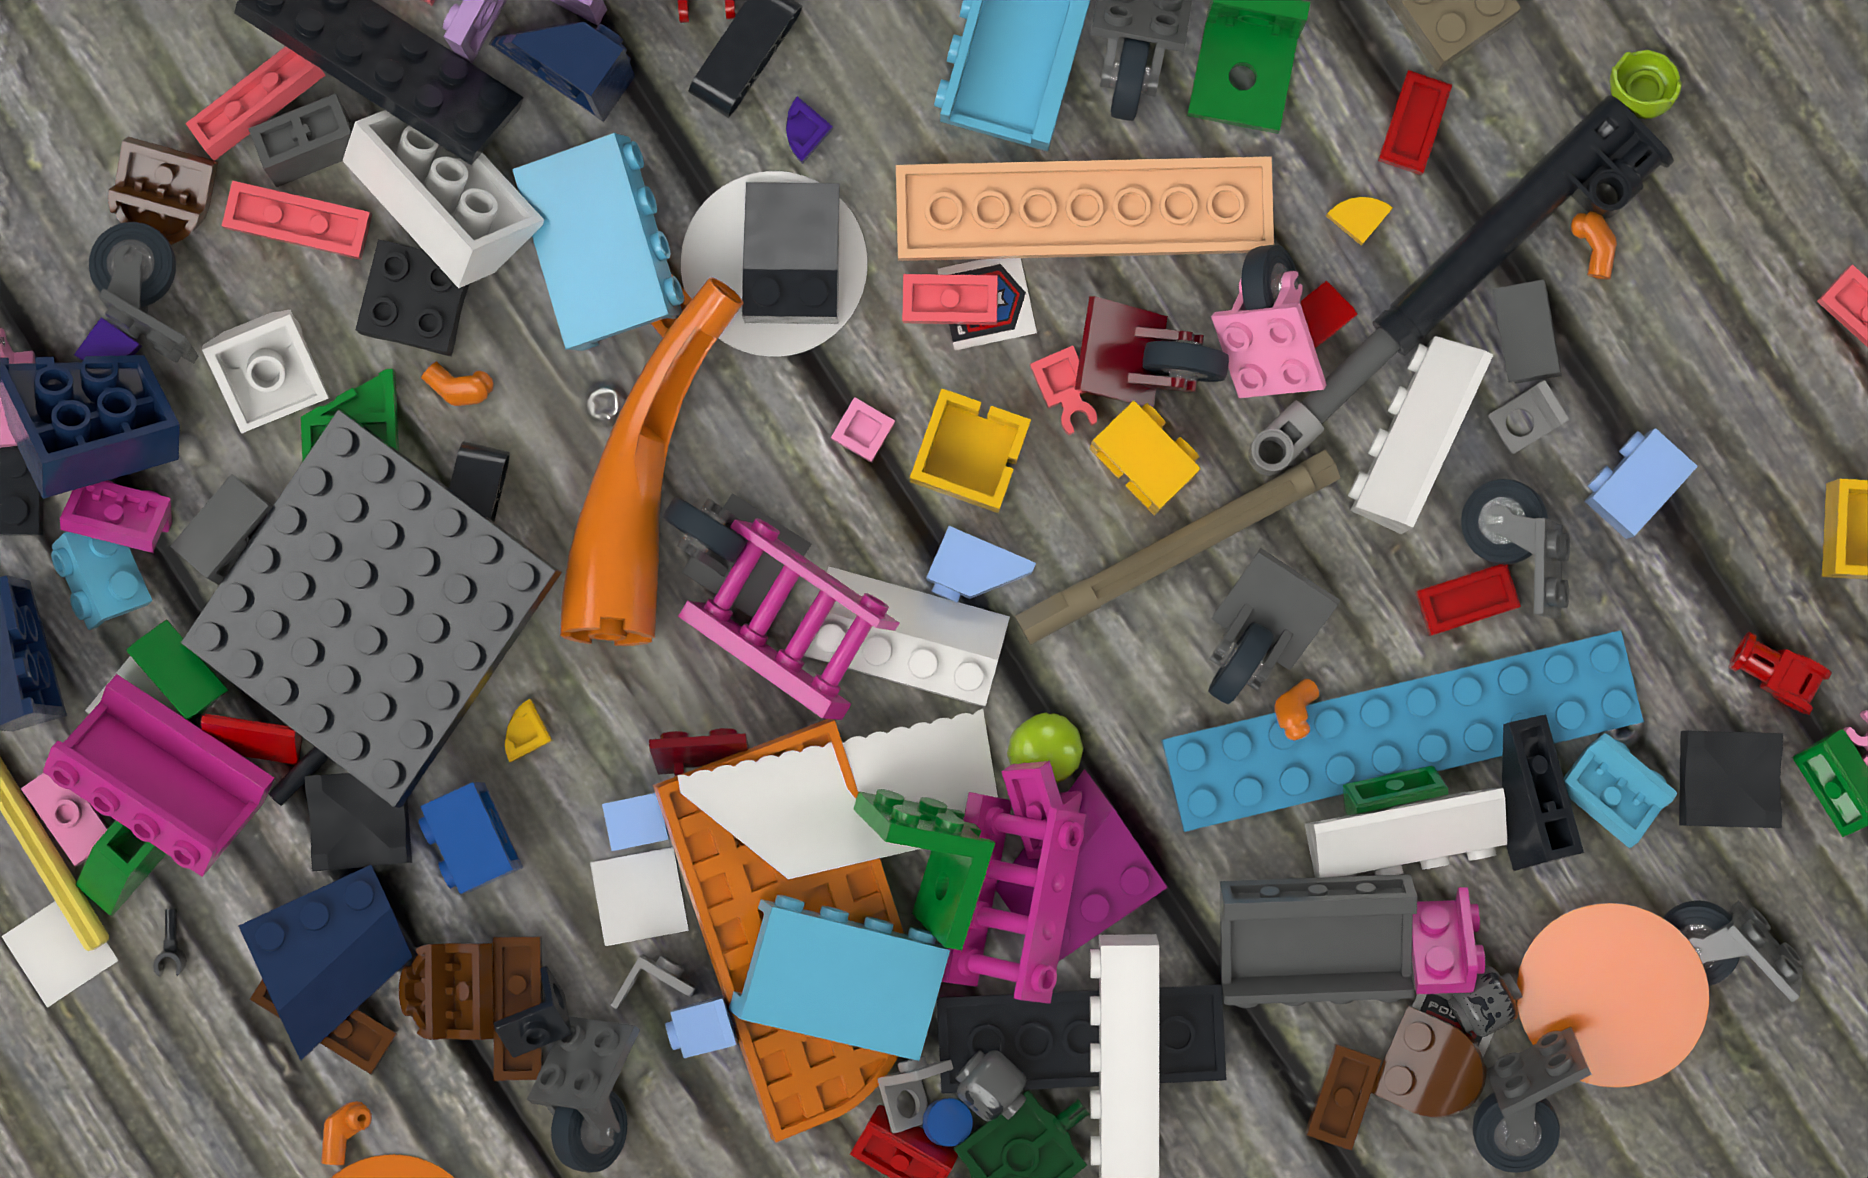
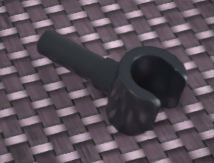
M165 909L163 951L156 957L153 964L154 972L159 977L164 972V957H171L175 960L177 964L176 976L186 966V956L182 950L178 949L177 909Z

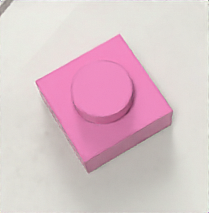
M854 397L831 436V440L872 463L894 426L895 420Z

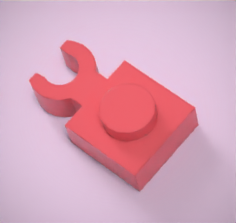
M1070 346L1029 365L1047 408L1049 409L1061 404L1063 408L1061 426L1067 435L1074 434L1075 432L1070 422V417L1075 412L1084 413L1091 426L1097 423L1095 409L1089 403L1082 401L1080 395L1086 392L1075 390L1079 358L1074 346Z

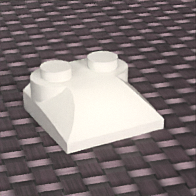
M291 309L272 312L222 332L202 346V351L241 434L329 398L302 336V328L294 318Z

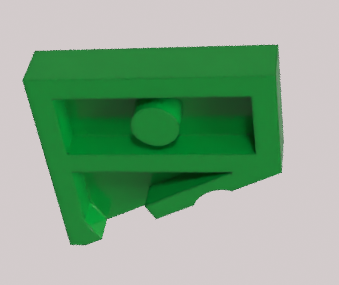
M385 369L379 372L378 376L357 388H351L338 395L334 401L325 406H319L301 416L302 462L338 410L348 413L399 451L396 371L394 369Z

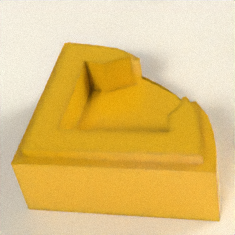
M1356 197L1337 204L1326 214V217L1362 246L1393 207L1375 198Z
M528 699L515 710L507 726L505 751L511 763L553 741L532 699Z

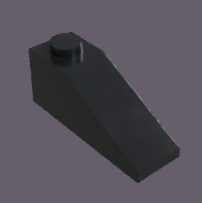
M1546 714L1503 724L1502 788L1504 789L1506 805V847L1513 871L1584 853Z

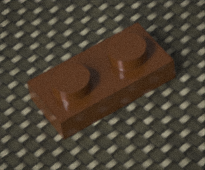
M1334 1044L1305 1134L1352 1151L1382 1060Z

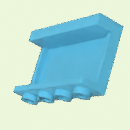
M963 0L959 17L967 19L962 36L953 35L947 56V62L954 64L950 81L941 79L934 102L935 107L942 108L940 122L1048 152L1091 0Z
M617 133L512 169L519 193L544 219L542 227L532 235L564 346L568 350L583 351L598 346V341L661 319H675L682 313L680 304L684 302V295L678 279L671 275L667 259L670 258L671 253L668 241L663 232L658 231L653 215L657 212L655 197L651 189L644 185L640 169L644 167L642 153L635 141H631L628 136Z
M777 895L775 902L760 899L758 909L764 912L744 988L742 993L733 991L728 1010L741 1020L919 1061L950 950L937 943L936 938L926 930L910 927L907 935L892 931L893 923L878 918L866 916L865 922L862 924L848 920V912L829 906H821L820 913L803 909L805 902L784 895Z

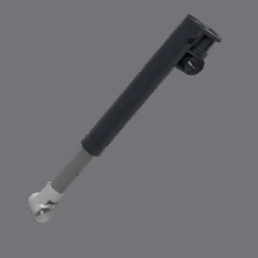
M1611 95L1605 97L1390 305L1389 310H1384L1373 321V326L1376 330L1325 379L1327 386L1324 390L1312 391L1301 403L1294 400L1274 421L1257 435L1250 445L1248 452L1249 463L1253 469L1267 476L1277 475L1282 472L1324 431L1322 424L1397 352L1404 356L1407 355L1418 344L1420 338H1424L1570 196L1588 213L1590 211L1602 215L1604 219L1616 215L1643 189L1644 185L1642 182L1660 165L1667 168L1674 162L1672 154L1667 147L1621 101ZM1643 156L1646 157V160L1640 166L1634 167V164ZM1598 184L1612 186L1617 192V203L1612 205L1602 203L1596 195V186ZM1264 441L1278 443L1283 449L1282 461L1273 465L1262 461L1258 452L1259 445Z

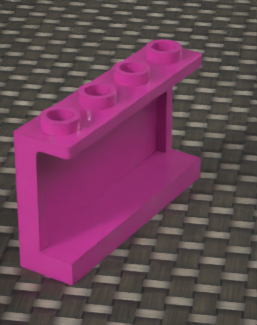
M118 674L106 685L99 704L63 743L56 741L51 747L43 769V773L51 777L58 786L71 790L89 802L99 813L112 817L130 829L137 838L150 842L171 856L178 865L191 869L201 877L205 875L264 804L275 779Z

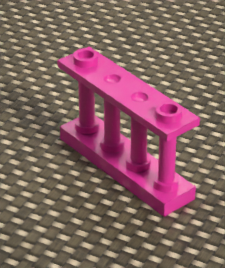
M755 518L753 523L734 520L730 528L748 540L715 598L713 600L708 599L706 603L687 600L678 617L821 718L842 720L851 706L850 702L838 695L841 690L838 684L872 627L895 631L900 622L887 614L889 606L868 593L860 596L777 538L780 531L774 526L758 518ZM765 551L784 564L750 624L740 626L730 619L733 614L730 608L762 553ZM799 576L820 589L786 649H780L777 652L766 644L768 636L765 634ZM837 601L857 616L822 675L816 674L813 677L802 669L805 663L801 659Z
M969 792L963 821L975 823L981 829L980 838L993 840L995 846L963 949L961 951L947 948L950 950L942 982L977 987L979 974L1016 982L1015 999L1050 1004L1052 992L1057 981L1056 971L1079 849L1084 837L1083 828L1086 814L1049 807L1047 821L1010 814L1011 802L1008 799ZM1006 833L1043 840L1038 869L1001 861ZM997 880L1034 887L1029 916L992 908ZM988 927L1025 935L1020 963L983 955Z

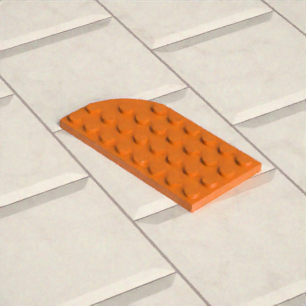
M825 719L749 748L746 751H741L681 774L691 776L696 771H713L722 765L734 767L741 761L753 760L757 762L764 756L774 755L780 757L781 754L787 751L802 752L807 747H824L827 743L832 742L847 789L855 799L858 795L836 722L833 719ZM678 776L653 785L723 997L727 1004V1009H729L733 991L742 993L764 916V912L758 909L760 899L775 902L777 895H784L805 902L803 907L805 910L820 913L821 906H829L848 912V920L864 924L866 916L878 918L893 923L892 931L904 934L880 858L787 879L680 793ZM728 1010L770 1137L774 1142H779L833 1120L854 1109L879 1086L877 1078L886 1076L898 1056L741 1020Z

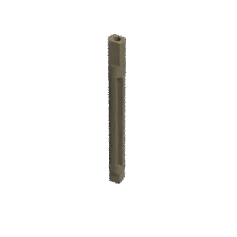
M1325 449L1284 471V474L1148 547L1021 612L1015 618L1029 644L1032 645L1099 609L1101 605L1291 503L1297 500L1300 501L1341 479L1336 463Z

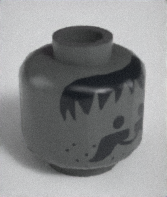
M1485 966L1484 974H1477L1474 992L1452 993L1453 998L1447 1001L1456 1020L1466 1034L1473 1031L1480 1037H1486L1517 1019L1518 1007L1515 1001L1522 998V994L1509 973L1500 976L1494 968Z
M979 1050L955 1077L960 1082L957 1087L958 1097L985 1121H993L1001 1114L1009 1120L1027 1100L1021 1093L1026 1085V1076L998 1050L989 1051L987 1054Z

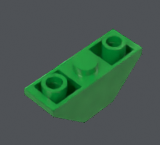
M115 820L92 847L76 886L107 914L113 916L164 858L166 853L150 842L140 840L130 829Z

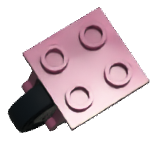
M1279 245L1259 246L1248 252L1243 263L1242 277L1239 282V294L1232 310L1214 312L1211 316L1222 351L1229 355L1228 368L1238 398L1324 390L1327 386L1300 304L1302 284H1299L1298 272L1288 251Z

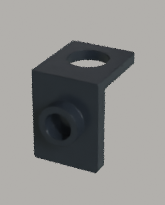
M547 966L540 968L546 1001L494 1022L496 1033L513 1058L572 1035L565 994Z

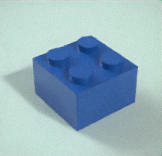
M485 782L469 783L420 806L424 817L418 819L419 825L427 842L430 845L436 843L442 853L444 860L439 862L438 865L450 889L456 887L460 894L472 892L523 868Z

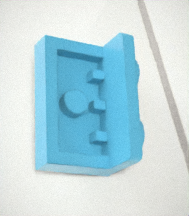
M71 532L63 533L52 544L53 551L51 557L54 568L59 576L65 577L72 592L70 596L72 609L79 620H84L88 630L99 627L106 620L145 607L152 602V598L129 547Z
M1605 733L1583 750L1564 777L1569 798L1628 848L1633 847L1640 841L1661 809L1670 804L1677 796V792L1667 784L1662 775L1650 770L1630 753L1625 744Z

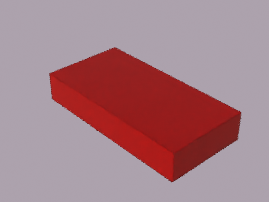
M1410 70L1407 71L1377 161L1422 176L1453 86L1452 84Z
M1499 564L1415 591L1429 636L1521 607L1507 564Z

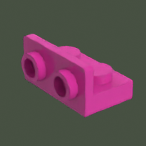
M109 480L72 490L60 517L61 530L153 553L161 532H169L172 525L171 498L161 496L154 491H141L117 485Z
M1458 887L1456 900L1417 902V914H1413L1412 963L1416 994L1474 992L1477 974H1484L1485 972L1483 945H1475L1474 932H1479L1480 927L1478 904H1470L1468 887Z

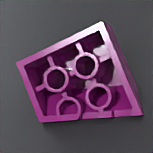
M1085 769L1068 790V792L1081 791L1082 800L1079 813L1086 814L1083 828L1084 837L1079 849L1059 961L1167 888L1115 809ZM1024 848L1012 864L1038 869L1040 859H1028ZM999 880L996 885V891L1010 912L1029 916L1034 887Z

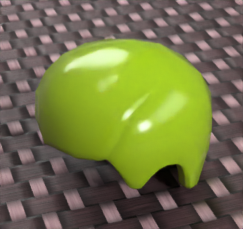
M1651 50L1624 53L1617 64L1612 67L1609 80L1611 96L1621 101L1638 119H1652L1667 112L1678 99L1682 88L1677 67L1666 55Z
M1041 713L1026 720L1013 731L1010 736L1007 757L1010 765L1050 761L1056 783L1058 784L1067 779L1079 767L1084 747L1078 729L1066 717L1055 713Z

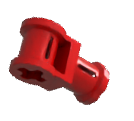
M1750 631L1746 633L1731 657L1729 669L1735 672L1741 669L1762 681L1759 687L1771 693L1775 699L1794 710L1810 715L1813 709L1810 704L1822 681L1829 680L1832 672L1820 663L1803 655L1793 653L1788 649H1782L1777 652L1756 640L1757 636Z

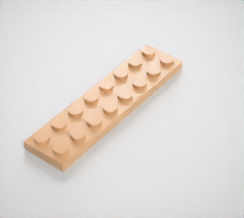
M1272 156L896 165L898 261L1248 253L1251 249L1259 246L1274 245Z

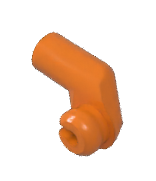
M1593 211L1587 214L1578 213L1572 220L1571 230L1575 236L1585 238L1592 248L1587 276L1609 280L1611 279L1617 246L1616 237L1602 215Z
M437 361L429 366L421 376L422 380L447 403L453 406L479 404L487 399L488 394L493 391L494 387L491 376L486 372L475 371L473 375L454 378Z
M1303 679L1276 700L1274 705L1279 727L1284 728L1285 736L1293 741L1306 737L1310 732V725L1306 721L1308 719L1306 706L1319 697V689L1310 679Z
M362 1102L346 1103L325 1120L322 1164L345 1165L347 1140L359 1131L368 1128L372 1121L370 1109Z

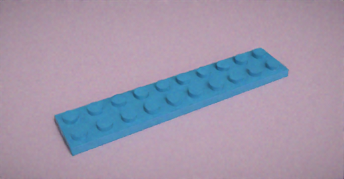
M1620 630L1307 705L1308 719L1306 721L1310 725V732L1306 737L1293 741L1285 736L1284 728L1279 727L1276 713L1161 741L1183 832L1341 795L1343 794V785L1347 783L1431 765L1437 771L1500 757L1503 754V724L1546 714L1554 743L1634 725L1644 721Z

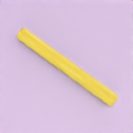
M0 757V811L83 948L87 951L95 950L109 940V934L82 890L76 886V880Z

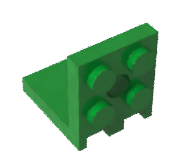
M1211 0L1207 11L1187 116L1279 134L1297 42L1307 22L1311 2L1303 0ZM1245 66L1251 69L1255 75V84L1247 90H1239L1233 87L1229 80V73L1233 68Z
M878 789L876 795L859 791L853 809L885 842L931 850L912 914L945 948L962 951L995 842L990 839L980 838L981 829L975 823L964 822L965 814L962 811L949 809L945 803L939 800L921 797L918 803L904 800V796L890 790Z

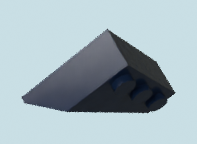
M585 22L558 24L495 36L489 43L490 46L603 122L635 77L630 65L631 58L626 54L627 49L621 44L623 39L602 24H599L596 30Z
M145 355L86 356L82 362L54 363V357H35V363L9 364V358H0V398L8 427L43 499L179 460L180 424Z
M6 575L0 577V731H16L65 717L67 713L30 580Z
M372 865L238 925L300 1061L306 1058L325 1037L336 1030L354 1010L379 990L413 958Z

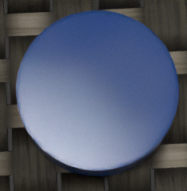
M943 1098L934 1101L927 1107L923 1116V1129L926 1136L933 1143L940 1146H956L961 1144L968 1138L973 1126V1118L969 1108L960 1100L953 1098Z

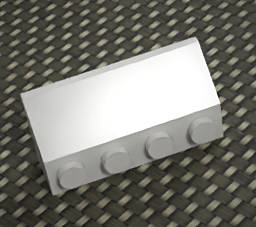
M386 110L355 121L343 162L458 288L495 273L542 227L544 219L483 153L470 165Z
M1437 336L1433 337L1427 346L1419 343L1407 368L1415 372L1408 388L1399 386L1388 408V412L1394 414L1388 431L1380 428L1368 451L1369 455L1375 457L1367 474L1359 471L1348 496L1355 499L1350 511L1399 534H1403L1414 527L1493 354Z
M828 567V574L860 596L868 593L889 606L887 614L900 622L895 631L872 627L849 665L848 670L977 706H986L1010 616ZM836 601L803 657L828 664L857 615Z
M1482 789L1476 792L1393 809H1378L1360 814L1305 823L1315 878L1356 876V873L1374 870L1375 876L1403 874V864L1420 861L1422 870L1449 865L1448 856L1467 852L1468 861L1496 856L1495 847L1507 845L1504 789Z

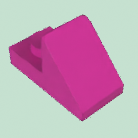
M1050 761L1011 764L1001 771L1014 815L1047 821L1049 807L1079 813L1082 800L1081 791L1059 793ZM1021 836L1027 858L1040 859L1043 840Z

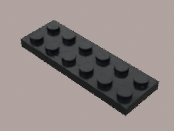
M238 0L236 3L234 14L470 165L474 163L521 107L523 96L373 0Z
M1206 984L1159 987V1083L1227 1080L1222 985ZM1099 990L1052 992L1050 1004L1015 999L1014 993L937 997L940 1061L951 1060L953 1065L952 1070L940 1073L941 1094L957 1093V1087L960 1082L955 1079L956 1075L979 1050L984 1054L992 1050H998L1026 1076L1027 1081L1023 1090L1099 1086V1072L1090 1071V1043H1099V1025H1090V996H1099Z

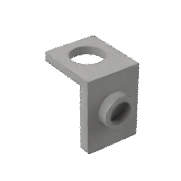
M1545 380L1488 415L1490 422L1512 455L1569 421L1565 413L1568 408L1563 397L1554 386L1549 387ZM1521 409L1530 414L1533 420V427L1528 435L1518 437L1508 431L1506 419L1511 411Z
M641 955L610 1006L616 1010L621 1007L642 969L689 997L694 994L698 986L682 978L681 976L685 969L673 961L660 955L657 962L647 956Z
M921 1056L919 1061L909 1059L897 1063L898 1072L877 1078L892 1133H898L923 1124V1116L928 1107L922 1079L952 1070L951 1060L927 1064L925 1056ZM903 1090L911 1093L915 1100V1111L910 1118L902 1116L897 1108V1098Z

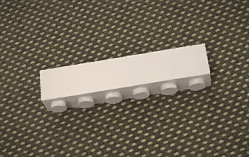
M1156 934L1099 935V949H1090V978H1099V996H1090V1025H1099V1043H1090V1071L1099 1072V1090H1090L1091 1119H1099V1136H1090L1091 1165H1099V1178H1159V942Z

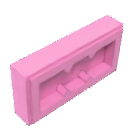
M42 773L22 787L21 790L74 866H79L88 859L92 847L107 831L109 826L89 802L71 790L58 786L51 777Z

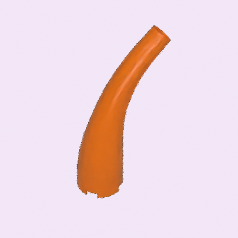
M710 277L668 329L640 373L609 435L581 509L568 555L561 606L560 636L564 639L592 644L593 638L614 641V646H635L652 643V638H655L659 568V518L663 473L669 442L683 399L697 370L711 347L744 304L743 300L734 290L716 278Z

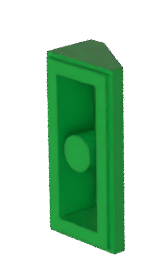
M166 619L135 641L126 651L186 720L194 721L228 692L229 689L199 656L181 643L184 638Z
M1843 729L1828 735L1792 757L1842 837L1868 826V766Z
M1432 765L1343 785L1344 805L1347 815L1360 814L1449 794L1448 787Z

